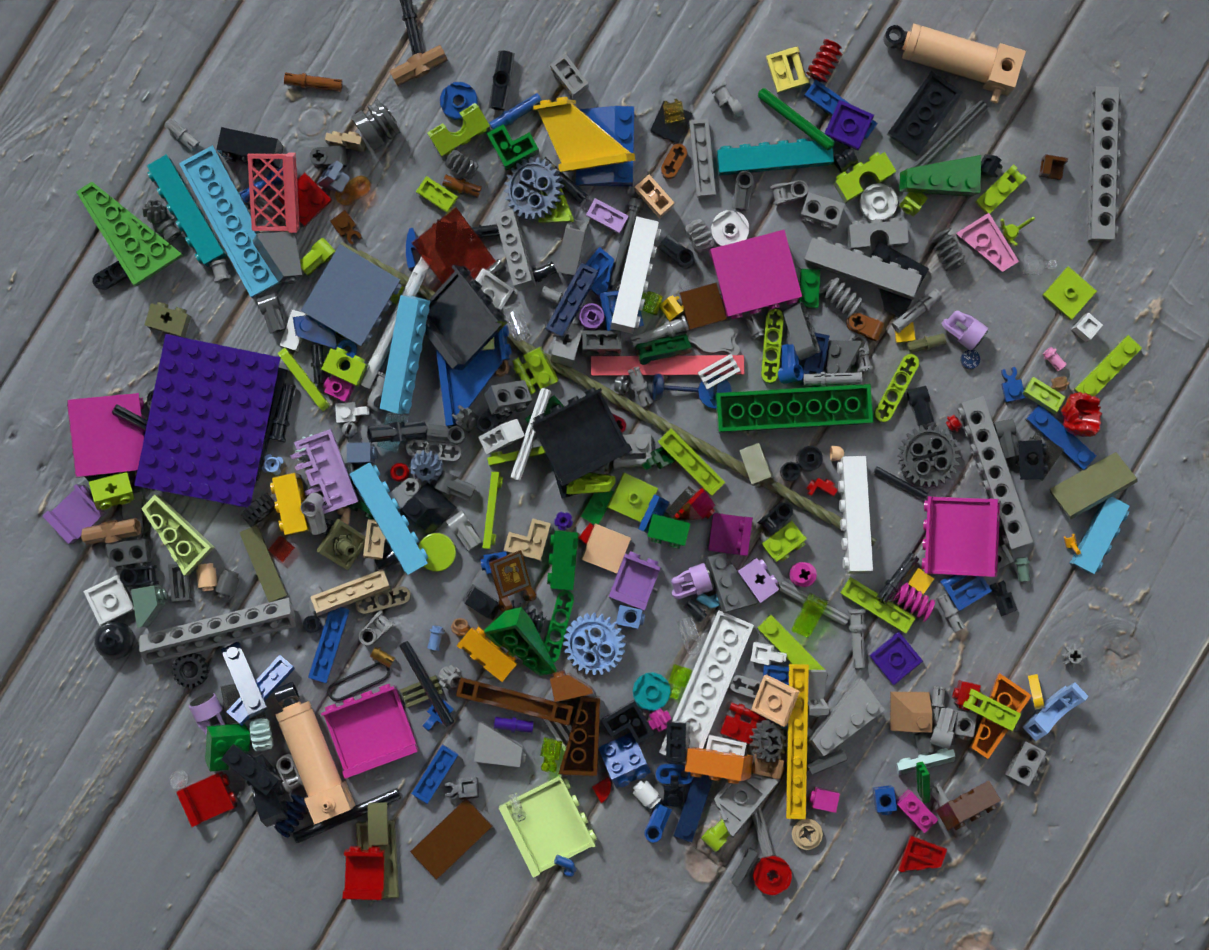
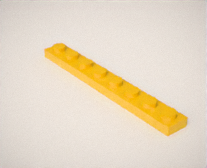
M789 664V686L800 692L788 721L786 819H806L808 664Z

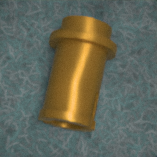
M375 646L370 654L373 661L375 659L390 668L391 662L395 659V657L382 651L381 647L377 648Z

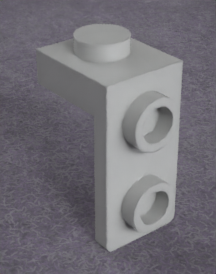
M809 670L808 713L815 717L829 714V707L824 700L827 678L826 670Z

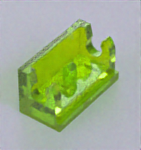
M809 592L792 625L791 631L809 638L827 607L828 601Z

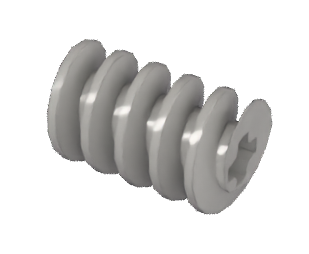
M839 277L831 279L820 291V294L826 291L825 299L832 297L830 303L838 302L836 309L844 307L842 314L849 312L847 317L849 318L860 306L862 298L855 300L856 293L849 295L851 288L849 287L844 290V282L838 285Z

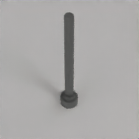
M630 198L628 204L630 206V214L610 277L609 286L611 288L616 286L636 216L640 213V210H643L645 204L640 199Z

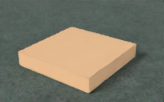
M595 524L581 559L618 573L631 538Z
M764 675L751 710L785 727L800 691L769 675Z

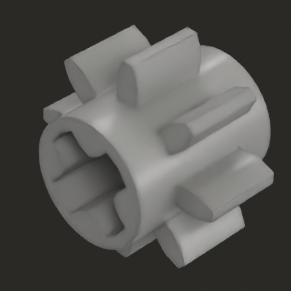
M1072 644V648L1065 646L1066 651L1061 654L1066 659L1063 663L1068 664L1071 662V668H1075L1076 663L1083 665L1081 661L1087 657L1082 654L1084 648L1076 649V644ZM1070 654H1077V658H1070Z
M452 665L442 668L438 675L441 679L439 684L448 690L457 688L461 679L459 675L462 671Z

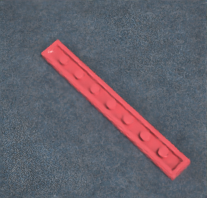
M728 355L673 356L654 360L646 365L640 364L639 356H591V376H630L628 370H634V367L638 366L642 376L655 375L656 373L661 375H698L699 371ZM732 355L741 370L734 375H744V355ZM730 360L722 363L721 365L713 368L712 370L704 373L703 375H710L711 373L731 363ZM732 366L718 375H725L733 371L734 367Z

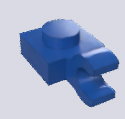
M442 699L449 713H451L454 708ZM432 705L427 711L431 716L423 724V727L428 731L436 721L441 724L443 723Z

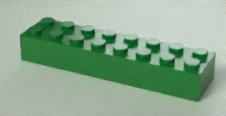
M871 384L715 394L718 433L873 423Z

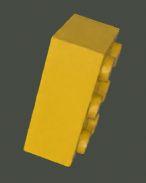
M291 473L272 478L273 483H270L272 494H276L277 502H274L276 512L280 513L281 517L279 521L280 531L284 532V535H294L309 531L306 515L301 511V504L306 499L301 475Z

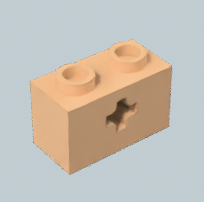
M650 174L635 186V192L659 219L674 207L675 202Z

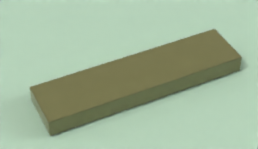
M255 525L239 532L268 602L270 603L287 596L259 526Z

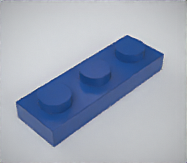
M442 744L411 794L428 804L459 754Z

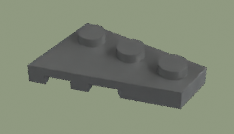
M725 553L705 558L723 613L759 603Z

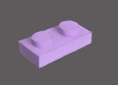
M596 198L586 214L587 217L619 234L629 217Z

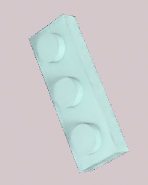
M944 748L938 750L936 754L929 755V753H925L912 760L911 758H904L897 763V773L902 775L916 771V763L922 761L926 768L954 762L956 756L953 749L948 750Z

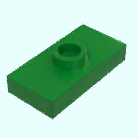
M614 491L595 492L581 517L594 525H599L608 509L607 506Z

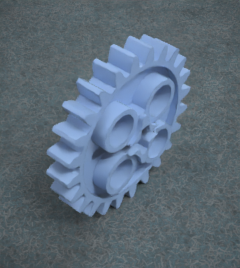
M588 613L584 615V619L579 616L577 621L574 620L571 623L572 626L566 629L569 633L564 635V638L568 639L563 643V645L568 646L564 652L571 654L567 659H574L572 665L579 664V671L586 668V674L590 670H592L593 675H596L598 670L601 675L604 674L605 669L610 672L612 667L615 668L618 665L617 662L622 660L620 655L625 653V650L621 649L626 645V643L621 642L625 636L618 634L622 629H615L617 622L609 623L611 617L604 620L603 614L598 618L596 613H593L591 618ZM594 628H598L601 631V635L596 634ZM578 637L584 638L585 644L579 642ZM604 644L609 645L611 651L605 650ZM588 653L593 654L595 656V660H591L588 657Z

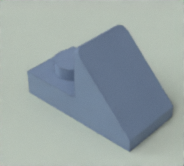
M335 161L325 168L317 185L342 192L350 177L340 171L343 164Z

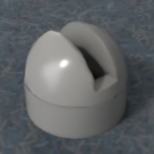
M346 422L342 426V433L346 437H354L358 432V428L353 422ZM350 424L352 427L349 434H347L346 432Z

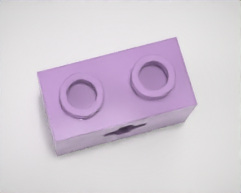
M755 558L737 572L758 602L761 603L779 590L777 587L779 582L774 575L769 576L766 572L768 567L762 559L758 560ZM757 574L759 576H764V578L762 579L764 583H755V580L757 579Z

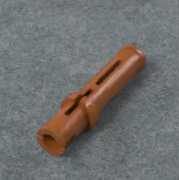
M285 72L284 85L300 86L303 89L308 87L342 91V79L310 76L307 73L292 74Z

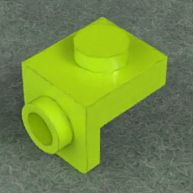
M908 192L899 206L906 214L914 217L928 197L923 193Z

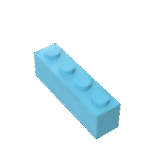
M1114 497L1101 502L1078 546L1081 554L1077 555L1075 553L1070 564L1089 574L1099 572L1103 565L1101 561L1104 555H1108L1112 545L1110 543L1112 539L1118 536L1121 530L1119 528L1121 522L1125 521L1129 515L1128 508L1130 506Z

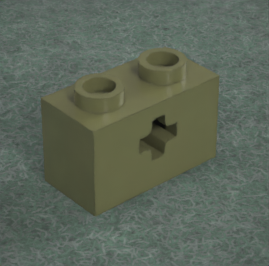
M157 302V305L151 303L144 325L185 338L191 316L186 314L187 310L178 307L172 310L168 308V304ZM165 317H172V321H166Z

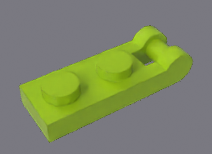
M1013 164L975 203L986 214L991 213L1027 177L1024 174L1021 175ZM1010 175L1016 180L1013 184L1007 179Z
M970 690V697L968 701L964 702L963 707L1010 731L1014 730L1021 713L976 690ZM977 699L982 700L980 707L974 705Z

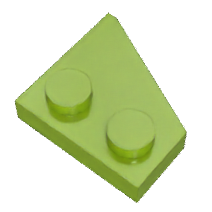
M540 190V194L547 196L546 192ZM564 194L558 195L561 203L555 202L557 209L550 208L552 214L545 213V218L539 217V223L574 222Z
M587 473L569 483L567 494L608 492L615 484V476Z

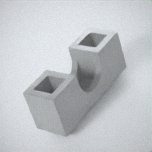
M891 218L890 222H882V219L871 220V223L863 224V221H854L852 225L847 227L849 250L868 249L870 247V237L874 233L882 234L886 238L887 246L889 247L906 246L909 243L907 220H901V218Z

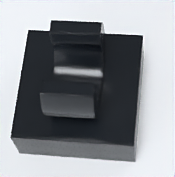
M985 154L981 161V175L997 178L998 175L995 174L997 168H1003L1000 164L1002 159L995 155Z

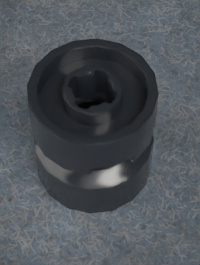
M806 446L799 450L796 455V463L803 471H813L819 468L823 462L822 452L815 446Z

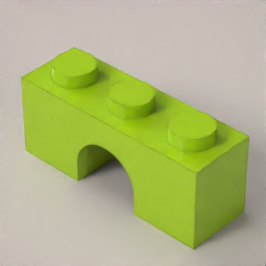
M476 103L459 112L463 119V126L459 131L450 132L442 123L427 132L441 156L451 154L455 147L460 144L465 145L471 141V137L476 134L481 135L487 131L490 125Z
M885 152L873 154L869 157L870 161L865 164L860 162L852 167L853 171L847 174L845 171L836 177L837 180L834 182V186L844 203L856 198L864 191L859 182L861 176L870 175L875 179L876 183H881L897 172Z

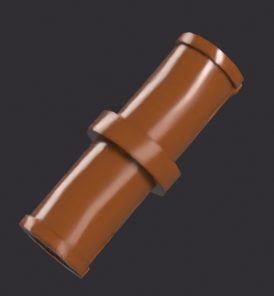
M445 174L444 180L451 183L443 181L442 186L457 190L460 194L463 192L479 198L480 193L473 191V189L481 191L482 186L466 182L464 178L460 180Z

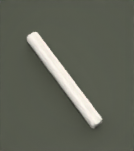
M542 388L540 390L511 473V478L515 480H521L536 437L530 424L535 422L533 420L534 417L544 413L551 391Z

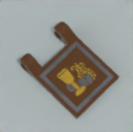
M521 550L489 562L499 597L500 611L511 610L513 606L508 596L522 590L525 601L536 600L537 596L531 587Z

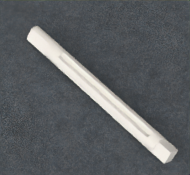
M424 255L421 256L402 295L416 296L427 274V269L432 261L431 258ZM399 301L360 382L366 388L370 389L391 348Z

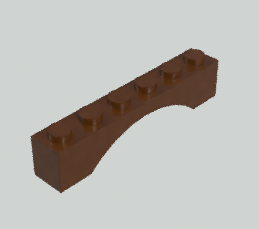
M463 677L460 679L456 694L457 697L513 710L568 726L571 724L575 706Z

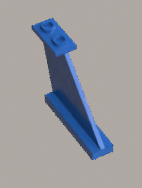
M505 325L494 336L495 349L481 350L464 370L452 369L440 352L436 350L446 426H458L457 420L452 417V414L457 415L460 409L458 406L461 405L465 409L469 408L503 361L510 360L509 355L512 354L510 344L507 343V336H509L508 325Z

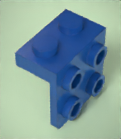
M632 733L600 746V754L616 789L625 787L636 779H643L647 774L651 773L640 746Z

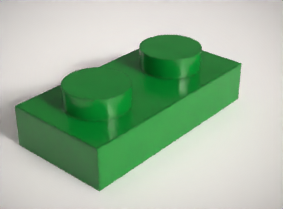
M800 270L802 297L799 298V303L802 302L806 308L818 309L820 270Z

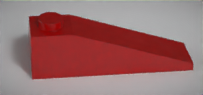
M700 488L672 518L675 520H702L704 517L709 519L715 512L713 508L716 505L706 491Z

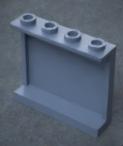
M340 244L301 311L356 344L363 346L364 343L368 344L373 335L370 332L373 327L377 328L383 318L380 316L383 310L387 312L391 306L392 301L390 299L392 295H397L402 285L399 284L401 280Z

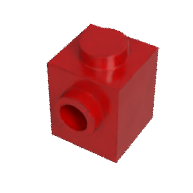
M959 680L957 688L955 687L953 690L952 699H955L954 703L959 704L961 709L969 710L963 707L965 701H968L970 690L973 689L980 692L981 685Z

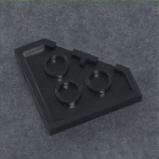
M881 242L877 243L870 258L872 256L880 257L883 259L882 262L888 264L890 262L901 265L900 268L905 270L911 268L919 271V274L922 275L919 287L929 270L928 267ZM878 288L885 311L898 318L907 311L912 302L911 299Z

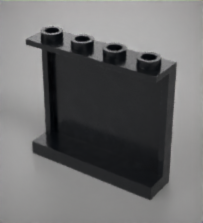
M453 265L452 268L455 272L429 299V313L426 320L425 334L452 369L464 370L508 322L503 317L504 313L494 306L492 298L483 292L481 284L472 278L470 270L465 266Z
M593 387L585 391L586 396L580 399L578 395L568 400V405L562 407L560 404L550 409L552 413L546 416L542 413L534 417L533 420L535 422L530 424L561 486L632 451L630 444H627L601 393V388L596 390Z

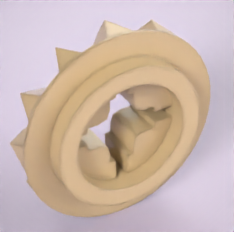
M809 818L799 820L792 830L794 843L804 850L817 847L823 837L821 826L815 820ZM803 827L808 831L812 830L810 834L811 841L806 837H801L804 834Z

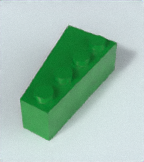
M981 155L907 168L900 172L899 192L970 197L980 193Z

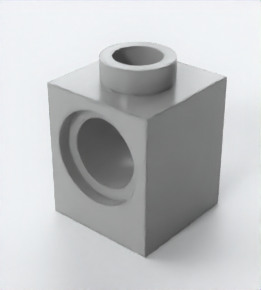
M955 709L957 718L953 732L956 734V738L967 740L968 736L973 737L977 714ZM963 720L968 722V727L965 730H961L959 727L960 722Z

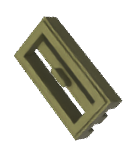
M437 676L430 677V680L435 682L433 685L435 688L437 687L438 694H442L443 691ZM420 682L400 689L407 707L429 699L426 695L414 701H409V698L425 692L424 689H421L411 694H406V691L421 686Z

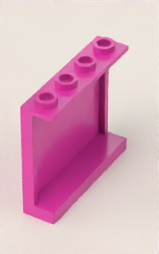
M785 229L708 250L714 264L726 310V317L731 316V319L743 317L742 313L749 311L750 315L761 312L760 308L768 306V310L780 307L779 303L786 301L787 305L798 302L797 298L802 297Z
M139 393L67 400L76 478L138 470L144 441L143 430L113 415L112 410L115 405H120L141 417V409H144L143 398H139Z
M928 496V500L924 502V511L927 512V519H924L923 529L926 531V539H923V550H926L925 558H922V569H925V573L997 577L1000 499Z
M389 683L379 687L380 691L372 693V690L362 693V698L355 700L354 697L343 700V705L336 706V704L324 707L326 711L322 712L321 715H324L343 767L342 773L344 778L354 776L419 751L396 685L390 686Z

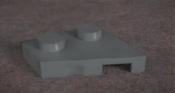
M829 340L826 373H850V368L857 360L856 355L859 349L864 347L865 342Z

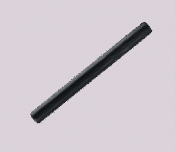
M398 788L392 789L354 806L349 811L293 833V838L296 843H300L368 813V803L389 804L401 798Z

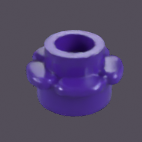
M559 512L556 515L554 524L558 526L559 530L564 531L572 526L573 521L570 513Z

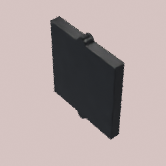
M663 101L650 131L662 136L663 139H669L679 144L692 113L680 108V105L675 106L667 101Z

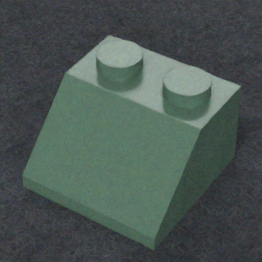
M163 585L131 589L137 628L150 626L164 607L165 600H167V592L165 588L163 589Z

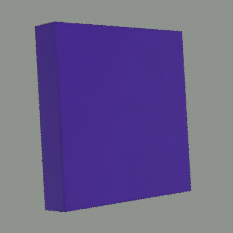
M839 100L824 134L834 141L859 151L874 114Z
M899 631L869 655L892 685L898 683L923 662Z

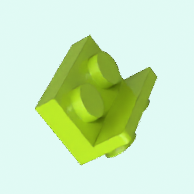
M790 521L761 544L775 562L780 561L782 563L790 557L789 552L793 549L798 551L802 548L807 538L801 533L794 522Z

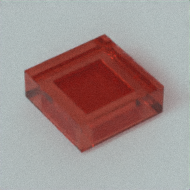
M280 535L268 551L281 562H284L296 547Z

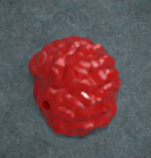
M1082 392L1071 394L1061 409L1065 430L1074 436L1092 437L1100 432V416L1102 415L1099 411L1101 409V406H1099L1100 399Z

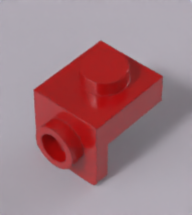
M816 478L815 481L811 480L806 488L808 496H812L816 488L830 496H834L838 489L834 487L836 484L828 479L823 481L820 478Z

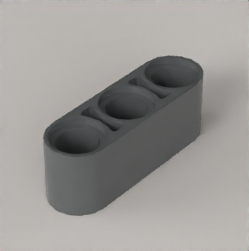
M800 302L785 309L783 314L798 357L804 360L819 353L820 348L805 305Z

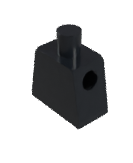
M472 584L463 598V602L491 620L494 619L500 610L499 601L474 584Z

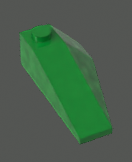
M522 607L504 611L484 630V633L497 647L503 646L509 651L508 654L514 657L516 655L523 660V665L539 676L552 674L557 671L532 619Z

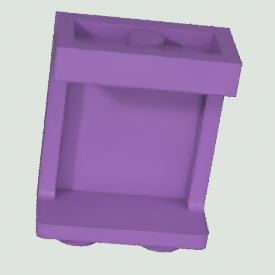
M630 551L629 555L625 553L609 597L645 610L661 567L658 566L659 562L649 558L646 562L640 559L641 555Z

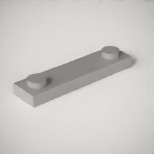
M708 119L689 120L696 196L716 195L709 121Z

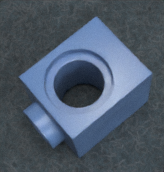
M619 605L616 622L618 625L639 629V625L644 623L645 614H642V609ZM628 612H634L637 616L636 620L632 623L627 622L625 619V615Z

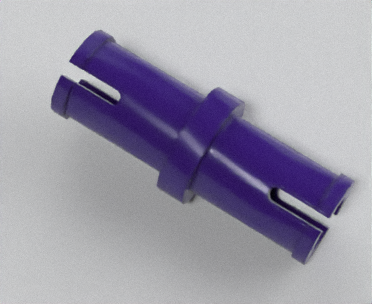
M495 716L494 729L511 730V733L519 731L532 734L534 721L516 720L517 718L515 717L508 719Z

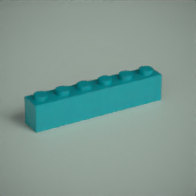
M806 138L798 139L793 143H789L788 140H782L770 145V142H762L758 146L742 144L739 145V148L722 146L716 153L719 176L739 174L742 171L754 173L829 166L834 163L833 147L830 150H826L816 141H808Z
M166 154L148 164L149 172L147 174L152 182L156 181L159 186L157 188L159 195L162 199L166 198L168 202L166 207L171 215L175 214L177 217L176 224L181 232L184 230L188 236L185 238L191 248H195L197 252L195 257L198 262L208 267L209 263L226 257V252L171 158Z

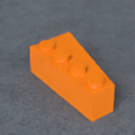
M998 673L989 698L1020 713L1032 695ZM982 716L970 748L984 758L989 759L1008 729Z

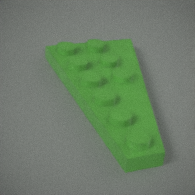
M90 182L76 191L135 287L184 256L95 183Z

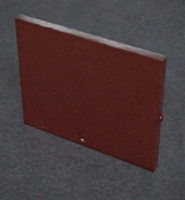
M454 207L411 242L442 285L455 272L452 268L453 265L467 267L471 272L470 275L475 280L482 268L486 270L496 262L457 207Z

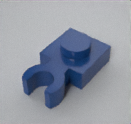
M1015 367L1011 368V376L1006 374L1005 369L1001 370L1002 377L1006 379V383L1001 384L1005 402L1025 398V395L1022 394L1024 392L1022 380L1015 379L1017 375Z

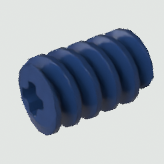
M291 794L290 797L293 799V802L286 801L289 807L287 812L289 819L274 824L275 830L286 838L290 837L289 832H294L293 826L299 825L298 820H303V814L309 812L304 798L299 795Z

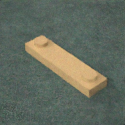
M382 569L313 595L310 598L316 614L319 616L390 589V586Z

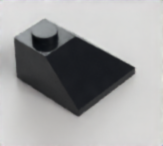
M428 482L401 510L425 532L433 534L457 507Z

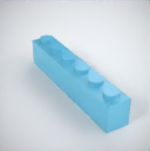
M400 295L380 409L397 414H409L412 406L411 401L415 388L416 374L419 368L418 363L422 351L423 336L426 330V320L429 313V300Z
M368 463L350 473L349 476L406 575H409L428 564L426 560L429 557L424 549H419L417 545L419 540L414 532L410 533L407 526L410 524L404 515L400 516L397 510L400 507L395 498L391 499L388 495L390 489L386 482L380 481L378 476L381 474L376 465L372 466L371 463Z

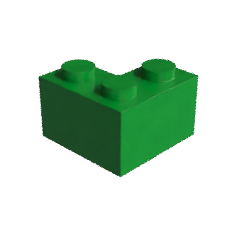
M503 124L487 133L488 139L506 171L515 167L516 163H522L523 159L528 160L530 157L539 154V148L530 132L512 141Z
M652 514L647 537L651 538V542L661 544L662 541L669 542L668 546L680 549L681 546L686 544L691 523Z
M245 723L242 726L240 724L207 726L205 761L210 772L229 770V766L221 759L233 744L239 745L247 752L249 751L250 732Z

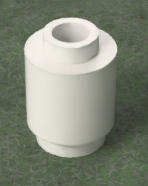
M640 780L633 787L635 790L633 795L649 809L653 808L661 800L658 796L659 793L647 780L644 782Z

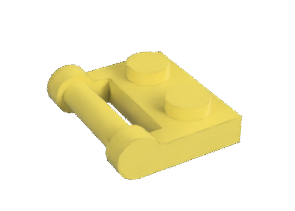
M793 47L766 56L777 93L802 87L810 83L808 77L805 76L799 57V47ZM788 56L792 57L798 80L794 81L787 60Z

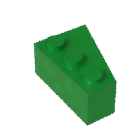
M555 531V534H551L550 546L554 547L553 554H549V565H552V572L548 573L547 584H551L550 588L574 590L578 532Z

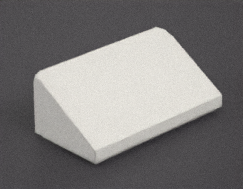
M292 310L280 346L299 351L303 338L295 336L293 317L307 314Z

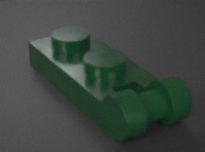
M687 334L644 342L635 346L640 364L646 365L654 360L692 353V347Z

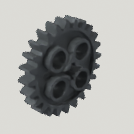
M922 425L919 428L920 432L915 428L912 429L913 435L907 433L908 440H901L905 446L898 447L899 450L903 451L902 454L897 455V457L903 459L898 465L905 466L901 472L907 471L906 478L912 476V483L919 480V486H922L924 482H926L927 487L931 486V482L938 486V480L941 483H946L944 477L951 479L952 476L949 472H957L953 466L960 465V463L955 461V458L961 457V455L955 454V451L959 450L960 447L953 446L957 440L950 441L952 434L946 436V429L939 432V426H935L934 430H932L931 425H928L925 430ZM933 439H937L940 442L938 450L931 446ZM914 444L921 446L922 451L920 454L913 452ZM927 451L929 454L945 451V454L931 457L930 460L929 458L915 462L912 460L915 457L926 455ZM938 458L944 459L945 466L943 468H939L936 465ZM920 462L926 465L927 469L924 473L918 471L917 466Z

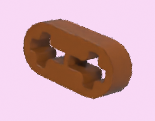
M675 144L670 149L661 167L663 177L672 179L679 172L687 156V149L684 145ZM682 149L683 156L679 155L677 160H674L675 152L673 151ZM671 163H674L673 171L675 172L666 174L665 167H669Z

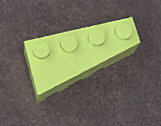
M154 495L142 507V511L159 534L163 544L168 548L184 576H189L215 548L160 495Z

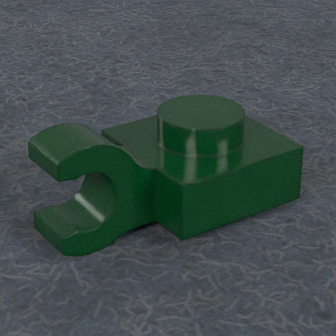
M663 447L653 450L650 453L652 457L648 458L641 465L644 470H648L655 465L660 470L673 464L676 460Z

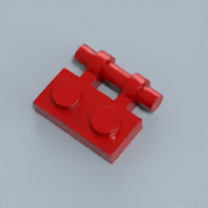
M731 702L729 710L734 711L735 715L734 717L726 715L720 733L750 744L753 742L750 736H754L752 729L757 728L756 724L758 721L762 722V720H767V718L751 709L745 708L743 704L739 703L737 705ZM741 715L752 718L751 722L748 723L740 720Z

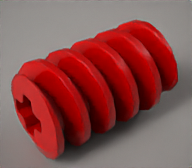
M824 39V45L820 46V52L816 53V58L812 60L813 65H809V72H806V74L819 82L827 83L828 80L825 78V75H832L828 69L835 70L836 67L832 62L839 63L836 56L842 57L843 54L839 51L842 47L838 43Z

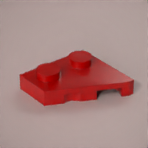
M910 835L898 871L941 868L947 848Z

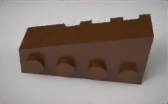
M581 696L558 774L597 776L601 696Z

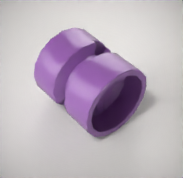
M594 303L583 306L579 313L581 325L589 331L600 329L604 322L602 308Z

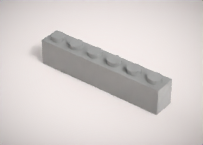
M822 237L812 238L804 259L805 263L914 300L922 279L919 271L908 268V270L900 268L901 265L890 262V264L882 262L883 259L877 256H872L871 258L864 256L865 253L860 250H847L846 246L839 243L835 245L830 244L827 239Z

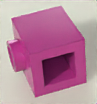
M332 375L331 378L328 377L323 388H325V393L347 403L355 385Z

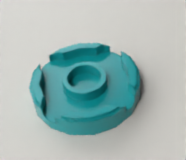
M655 672L639 676L633 686L635 701L642 709L649 711L664 707L671 695L667 679Z

